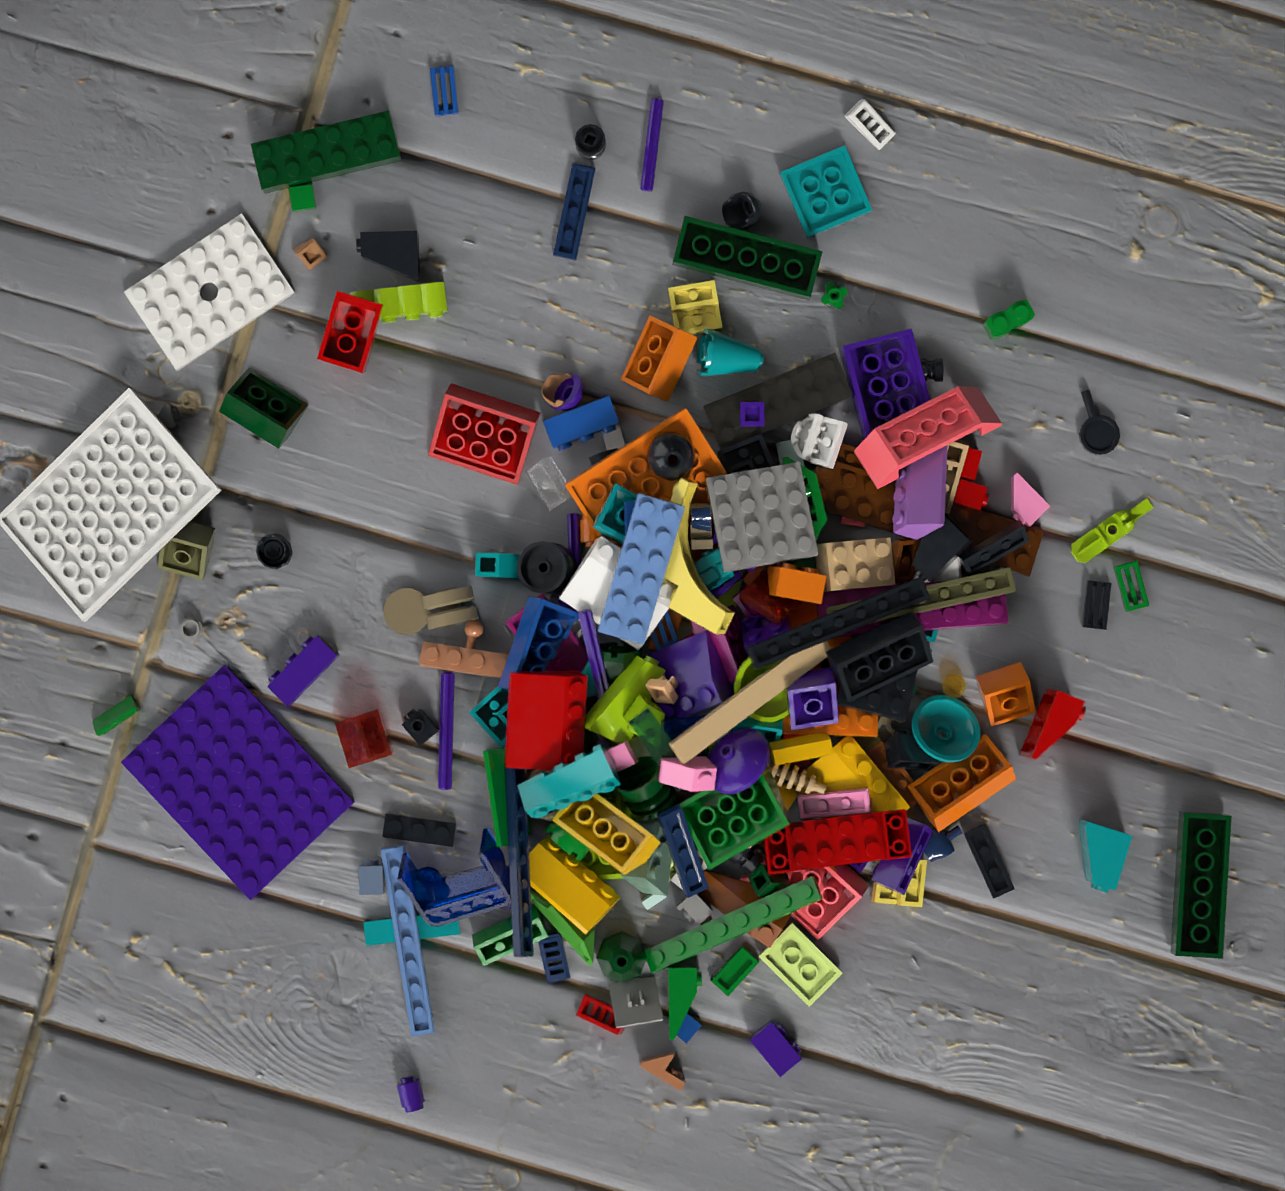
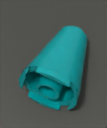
M704 329L703 332L706 333V336L700 337L696 363L701 364V370L697 369L699 376L756 372L758 367H762L764 355L760 353L759 348L717 331Z

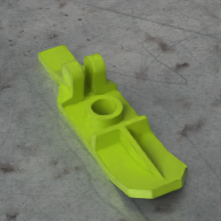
M1146 498L1130 510L1117 511L1072 543L1071 554L1077 562L1087 563L1132 531L1136 520L1154 507ZM1112 525L1116 528L1115 534L1108 532L1109 526Z

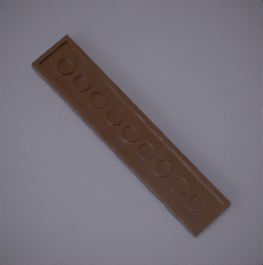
M816 465L814 473L817 476L826 512L893 533L894 523L892 518L895 507L894 493L896 483H889L877 489L868 476L837 466L831 469ZM807 497L808 505L813 506L811 497ZM956 503L952 504L950 514L945 513L973 541L962 553L1015 523L1014 521ZM1024 525L1030 542L993 562L992 565L1002 569L1010 567L1012 572L1029 577L1044 531Z

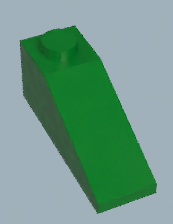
M668 967L669 1040H675L696 996L697 986H702V972H697V967Z

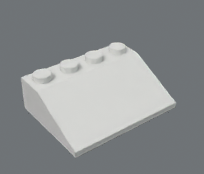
M602 536L597 538L558 599L578 612L585 609L591 610L594 622L599 625L621 548ZM666 578L662 582L646 639L669 609L670 596L678 588L677 585ZM620 638L636 650H639L643 645Z

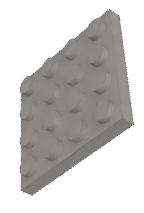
M800 462L706 478L705 481L723 573L818 556Z

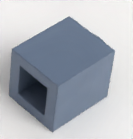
M379 860L364 861V865L359 866V895L384 894L385 874L383 864H379Z

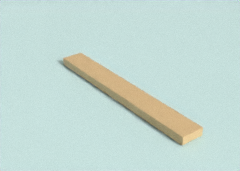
M827 641L781 659L671 741L669 745L682 764L688 762L827 657L826 651L831 649Z

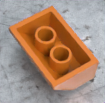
M649 315L620 380L647 394L669 402L698 337Z

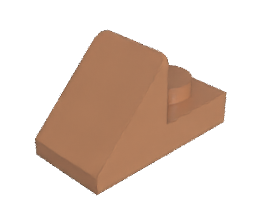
M675 1051L641 1060L640 1067L676 1089L682 1090L686 1083L685 1079L682 1078L684 1074L673 1067L670 1070L667 1069L675 1055Z

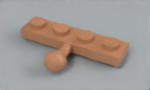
M470 620L465 625L464 630L468 636L465 648L423 641L419 665L428 668L501 679L509 655L475 649L476 640L483 633V625L478 620Z

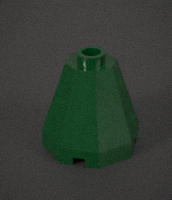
M617 642L600 643L609 686L632 663L636 656L642 658V647L636 650L627 643H624V647L617 646Z
M623 931L604 938L596 957L603 975L620 983L640 976L647 958L640 938ZM619 957H624L626 959V962L622 964L621 962H617V959Z

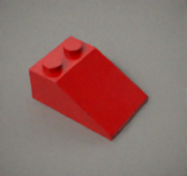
M337 290L317 359L356 372H365L383 305Z

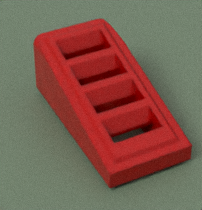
M584 994L576 1016L616 1035H621L625 1027L616 1028L613 1025L615 1019L612 1004ZM590 1002L594 1003V1005L590 1012V1015L586 1014V1011L589 1007ZM599 1006L603 1007L599 1018H595ZM608 1010L611 1011L608 1022H604Z

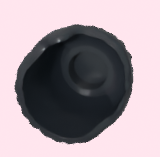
M742 191L731 195L723 203L721 211L728 227L743 231L759 222L762 209L760 201L755 195Z

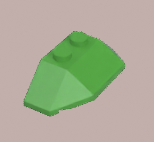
M531 890V901L590 966L593 963L595 926L588 933H583L536 890Z

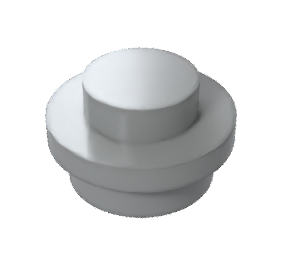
M185 618L179 626L180 635L188 641L197 640L203 633V625L197 618Z

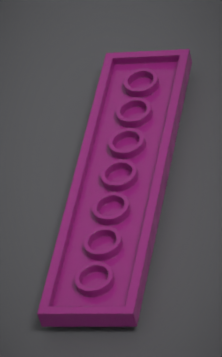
M941 582L925 583V586H927V585H932V584H937V583H941ZM901 584L823 592L822 603L816 604L818 618L827 615V607L864 600ZM1005 594L913 614L923 625L924 631L1005 625L1009 623ZM894 619L864 625L837 637L860 636Z

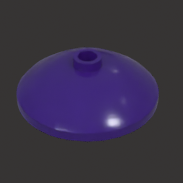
M752 728L737 729L723 736L714 745L708 759L717 768L715 790L724 794L738 793L750 787L762 775L769 760L770 750L766 738L759 731Z

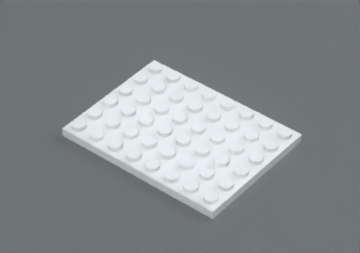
M128 388L0 513V525L78 617L86 622L197 515L221 489L135 391Z

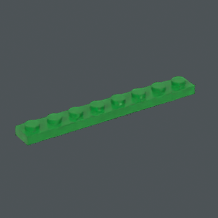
M811 876L645 950L646 961L651 973L655 974L822 900L823 897L815 877Z

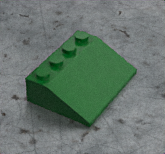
M506 746L483 751L497 847L508 845L504 767ZM527 820L529 835L532 834L530 820Z
M766 766L764 772L754 784L741 792L724 794L715 789L701 791L679 804L683 810L691 837L709 870L790 824L776 781L768 766Z

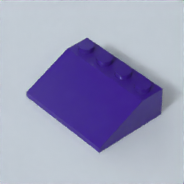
M912 329L844 345L839 349L863 440L875 428L930 401Z
M708 630L647 655L659 661L658 666L665 669L663 676L667 680L674 676L678 682V686L674 689L678 699L674 704L657 703L653 697L651 699L665 713L663 726L722 703L734 695Z

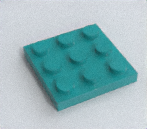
M845 145L779 173L806 238L872 212L871 205Z

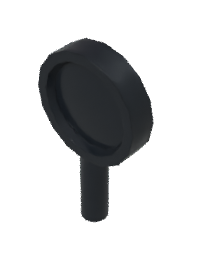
M1089 389L1081 392L1089 419L1082 424L1079 431V439L1082 447L1087 452L1094 455H1105L1114 450L1118 445L1120 430L1113 419L1097 414Z

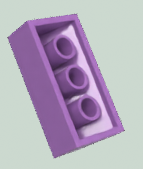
M948 445L898 470L899 479L896 480L894 493L895 507L892 518L894 523L893 533L918 540L944 525Z

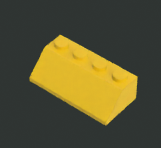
M598 794L592 795V798L589 800L571 803L569 807L559 810L552 819L624 875L645 863L660 844L651 833Z
M549 834L529 853L530 886L586 934L608 914L620 896L612 887L600 880L595 872L589 870L583 863L575 859V855H569L550 838L551 835Z

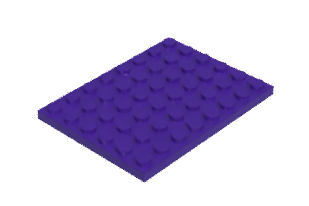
M223 665L121 761L123 766L249 900H252L354 803L348 794L226 665Z

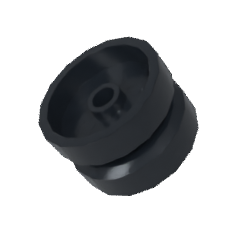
M546 541L535 542L526 547L519 556L517 564L518 577L522 584L530 591L541 594H555L564 591L577 569L575 558L568 548L559 543Z

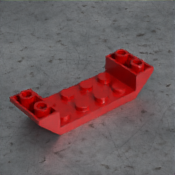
M906 809L791 822L786 827L764 839L768 874L912 857Z

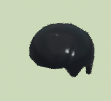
M271 533L262 537L256 547L258 560L265 567L279 569L288 565L293 554L290 541L278 533Z

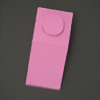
M1015 473L1011 477V511L1014 513L1012 518L1016 522L1020 520L1023 525L1025 524L1029 527L1050 505L1018 473Z
M706 756L693 757L685 764H682L678 758H661L659 781L660 783L688 791L714 790L717 768Z

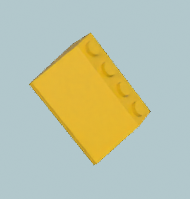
M843 736L832 746L834 754L818 757L804 769L808 771L806 778L810 779L813 774L816 776L815 780L817 782L827 785L825 792L869 788L871 813L907 810L910 808L852 736ZM802 786L800 794H806V787ZM828 816V817H820V818H821V819H824V818H832V817H840V816Z

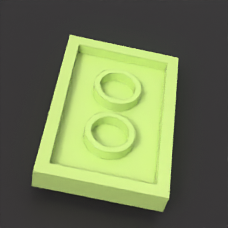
M792 922L779 934L770 948L767 947L759 955L809 1007L843 974Z

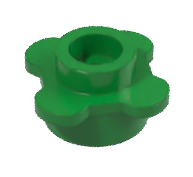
M833 282L827 283L825 286L826 292L821 297V302L824 305L834 306L835 309L842 308L844 296L848 294L847 288L835 286ZM835 293V294L837 295V297H836V298H833V297H832V294Z

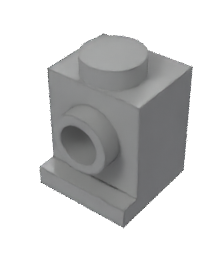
M698 894L689 898L685 897L676 905L679 911L682 908L686 910L683 915L692 924L696 921L701 926L713 919L711 917L713 910Z

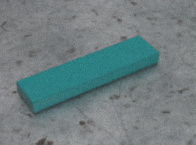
M458 910L416 915L420 939L461 934ZM392 918L363 922L366 946L396 942Z

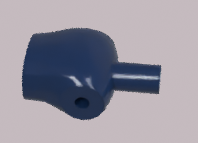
M958 825L948 832L944 830L938 832L935 827L932 828L933 832L924 850L931 863L938 859H943L955 851L951 840L963 833Z

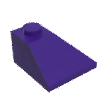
M831 668L808 671L787 688L791 730L839 723L836 683Z

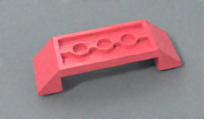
M957 386L875 428L854 450V453L877 489L899 479V469L975 430H978L982 436L1002 426V422L978 387Z

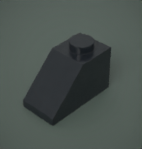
M906 731L894 732L891 737L884 741L888 768L930 770L940 763V760L924 752L915 740L914 735L907 734Z

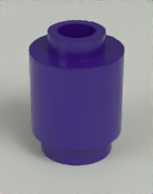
M414 1076L400 1079L401 1083L396 1086L401 1106L405 1108V1112L409 1113L423 1109V1102L425 1100L420 1079H414Z

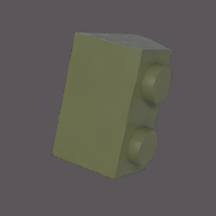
M189 521L159 550L158 568L203 580L213 548L215 528Z

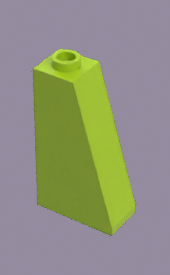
M647 655L645 659L636 656L632 663L618 676L585 715V728L619 744L624 741L630 743L634 733L627 728L628 723L624 720L623 716L639 694L651 701L652 696L645 685L649 679H659L663 676L665 669L658 666L659 661Z

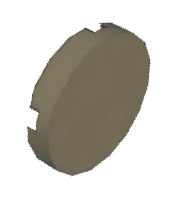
M401 588L394 591L384 604L383 616L387 625L393 631L400 634L412 635L421 631L427 625L426 617L430 615V610L428 611L423 608L421 597L424 595L413 588Z

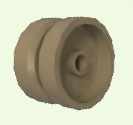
M472 586L452 587L421 597L425 610L439 609L438 613L426 617L428 630L479 619L476 606L461 607V603L473 600Z

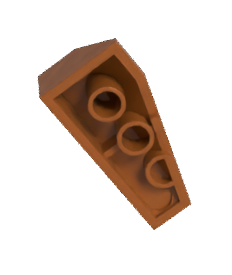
M707 869L704 871V875L709 888L698 893L724 915L764 898L757 897L750 882L734 879L733 876ZM791 914L747 933L770 948L783 930Z

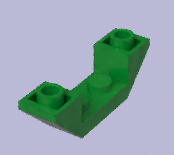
M783 457V465L795 463L789 457ZM801 465L804 482L807 481L804 484L806 495L811 497L813 506H809L812 520H817L812 522L815 540L817 541L827 525L826 512L816 473Z

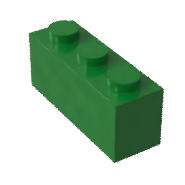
M536 906L532 907L533 944L548 937L546 923ZM512 917L472 934L473 947L483 966L513 953Z

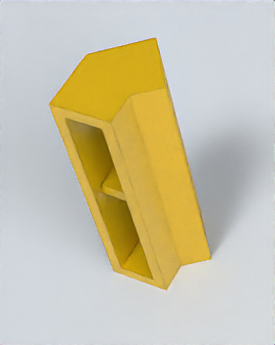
M815 733L769 742L773 766L834 754L828 733Z

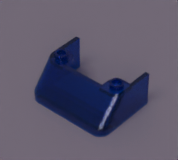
M488 828L483 829L479 850L482 866L450 876L442 877L440 872L433 867L417 869L407 853L402 854L397 879L428 925L439 927L509 905L511 891L505 857L500 847H497L496 841Z

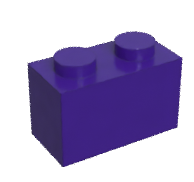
M770 1020L751 1035L749 1040L777 1075L781 1077L802 1060L799 1055L802 1050L794 1040L789 1042L784 1035L787 1032L779 1022L774 1024Z

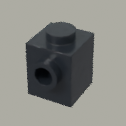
M413 708L403 717L405 722L401 724L419 746H422L439 731L422 709L416 712Z

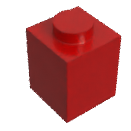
M959 479L953 503L979 511L981 507H986L989 494L986 491L988 487Z

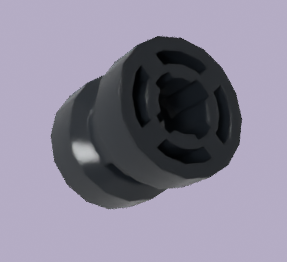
M937 358L933 361L920 359L925 381L943 382V359Z

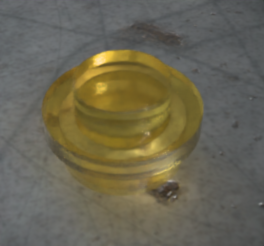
M952 674L943 680L942 690L948 697L958 698L965 692L966 683L961 676Z

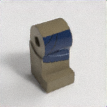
M710 503L690 505L689 545L691 549H713Z

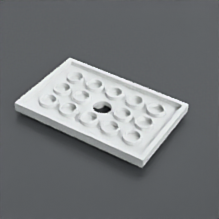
M242 213L124 291L176 371L295 293ZM206 283H213L218 288L217 297L212 301H206L200 295L201 287Z

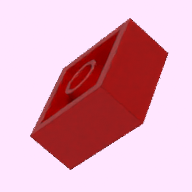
M968 448L960 479L971 482L975 480L982 451Z

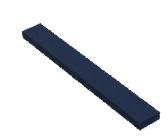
M505 767L513 956L533 957L527 813L525 812L518 785L525 782V769Z

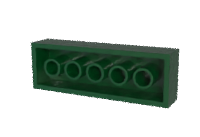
M389 110L251 143L261 190L265 194L402 161Z
M684 216L672 265L810 300L823 251Z
M1179 811L1170 953L1175 956L1223 959L1231 815Z

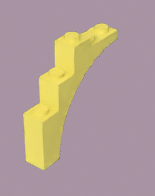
M681 478L674 485L672 490L673 496L670 502L685 506L664 576V578L678 585V588L670 596L669 608L715 634H725L735 612L718 601L707 589L696 570L688 541V516L691 500L698 483L690 479Z

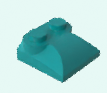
M614 484L600 513L595 518L593 527L599 533L623 545L625 538L624 502L636 501L637 495L618 484Z

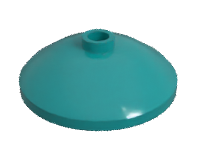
M936 695L925 699L914 711L912 717L913 735L918 745L931 757L944 762H958L969 757L978 746L980 740L978 720L972 710L962 701L951 696Z

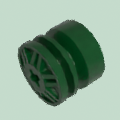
M644 756L637 758L638 762L617 772L621 785L615 787L635 819L642 821L657 818V814L669 809L676 799L675 788L659 781L660 763L656 758Z

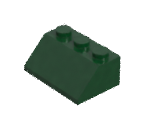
M248 368L226 393L219 412L279 449L291 435L309 404Z

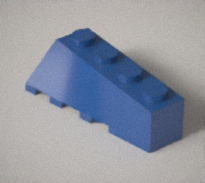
M528 597L498 687L509 691L510 672L546 671V667L551 659L554 660L557 655V649L563 639H566L570 634V628L574 621H578V613L541 598Z

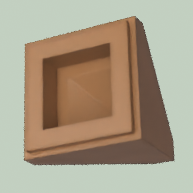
M314 238L293 248V251L309 271L327 257V254Z

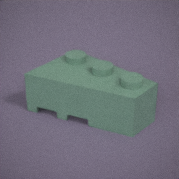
M658 817L643 821L637 819L636 823L651 833L660 844L645 863L625 875L621 873V876L644 894L667 896L671 855Z

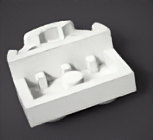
M809 414V417L803 421H798L794 426L791 434V444L800 458L810 463L833 469L848 424L820 414Z

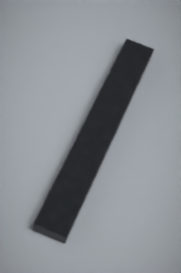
M921 576L748 646L746 650L754 670H757L930 599V596Z

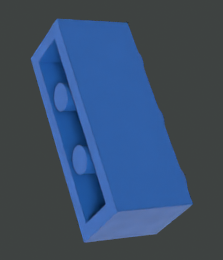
M607 396L544 420L543 423L553 449L558 448L559 451L572 447L571 442L580 439L581 443L593 439V434L600 431L603 434H607L617 430L616 425H619V420L611 399Z

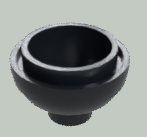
M666 432L660 434L651 442L647 452V459L650 468L656 475L664 479L675 480L685 476L692 469L695 462V450L691 441L686 436L677 432ZM672 454L677 456V460L674 463L668 461V457Z

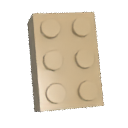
M891 537L817 545L818 556H815L816 568L820 570V575L826 576L824 592L895 585Z

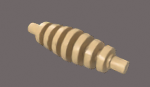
M769 756L767 766L774 779L775 776L780 777L778 786L782 787L785 779L789 781L786 787L788 789H791L793 783H796L798 785L795 791L800 792L803 786L806 787L805 793L810 794V791L824 794L827 785L817 782L815 775L812 774L810 779L806 778L808 773L806 770H803L802 775L797 774L799 770L797 765L794 766L791 772L788 770L791 763L785 764L784 768L779 767L780 765L773 766L771 764L772 758Z

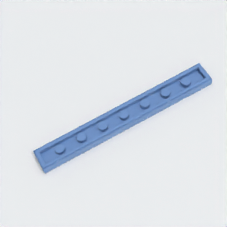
M405 845L381 848L411 1037L435 1033Z

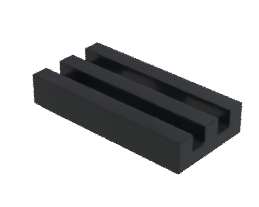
M1087 580L1082 627L1107 630L1112 583ZM1092 586H1096L1093 621L1088 623ZM1105 587L1101 624H1098L1101 588Z

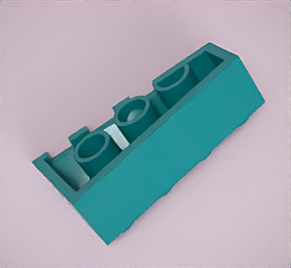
M599 744L593 747V753L585 756V753H581L575 756V762L571 764L561 763L555 766L553 773L543 772L519 784L518 789L525 812L532 818H541L546 816L549 811L565 809L573 802L586 801L591 799L594 794L600 792L607 793L614 790L621 783L613 758Z

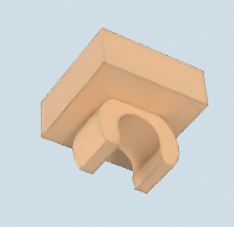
M661 676L659 679H649L645 685L657 703L674 704L678 699V695L674 690L678 686V682L674 676L669 680L665 676Z

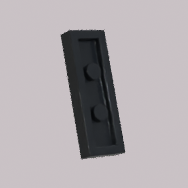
M1019 520L958 555L964 572L971 576L1030 542L1024 525Z
M386 813L382 837L453 847L456 823Z
M986 824L963 833L992 898L994 899L1014 890L1013 883Z

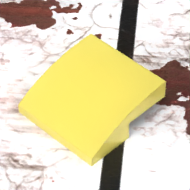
M715 280L668 288L675 327L692 335L703 334L704 329L723 330Z
M920 859L905 895L873 882L871 901L875 903L922 907L927 860Z

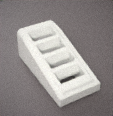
M865 99L859 100L844 115L878 150L896 134ZM863 109L865 112L857 118L856 115ZM870 116L872 119L864 126L862 123ZM877 123L879 126L870 133L869 130ZM884 129L886 133L877 140L875 137Z

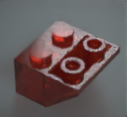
M380 709L335 723L349 768L394 754Z

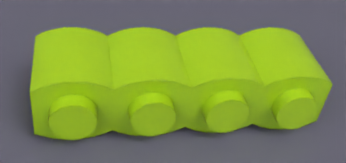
M444 282L350 292L351 295L382 304L383 307L379 319L382 320V323L397 322L396 318L406 317V321L419 320L420 315L429 314V318H439L444 316L443 313L448 312Z

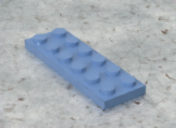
M642 493L637 494L598 626V632L644 645L685 506Z

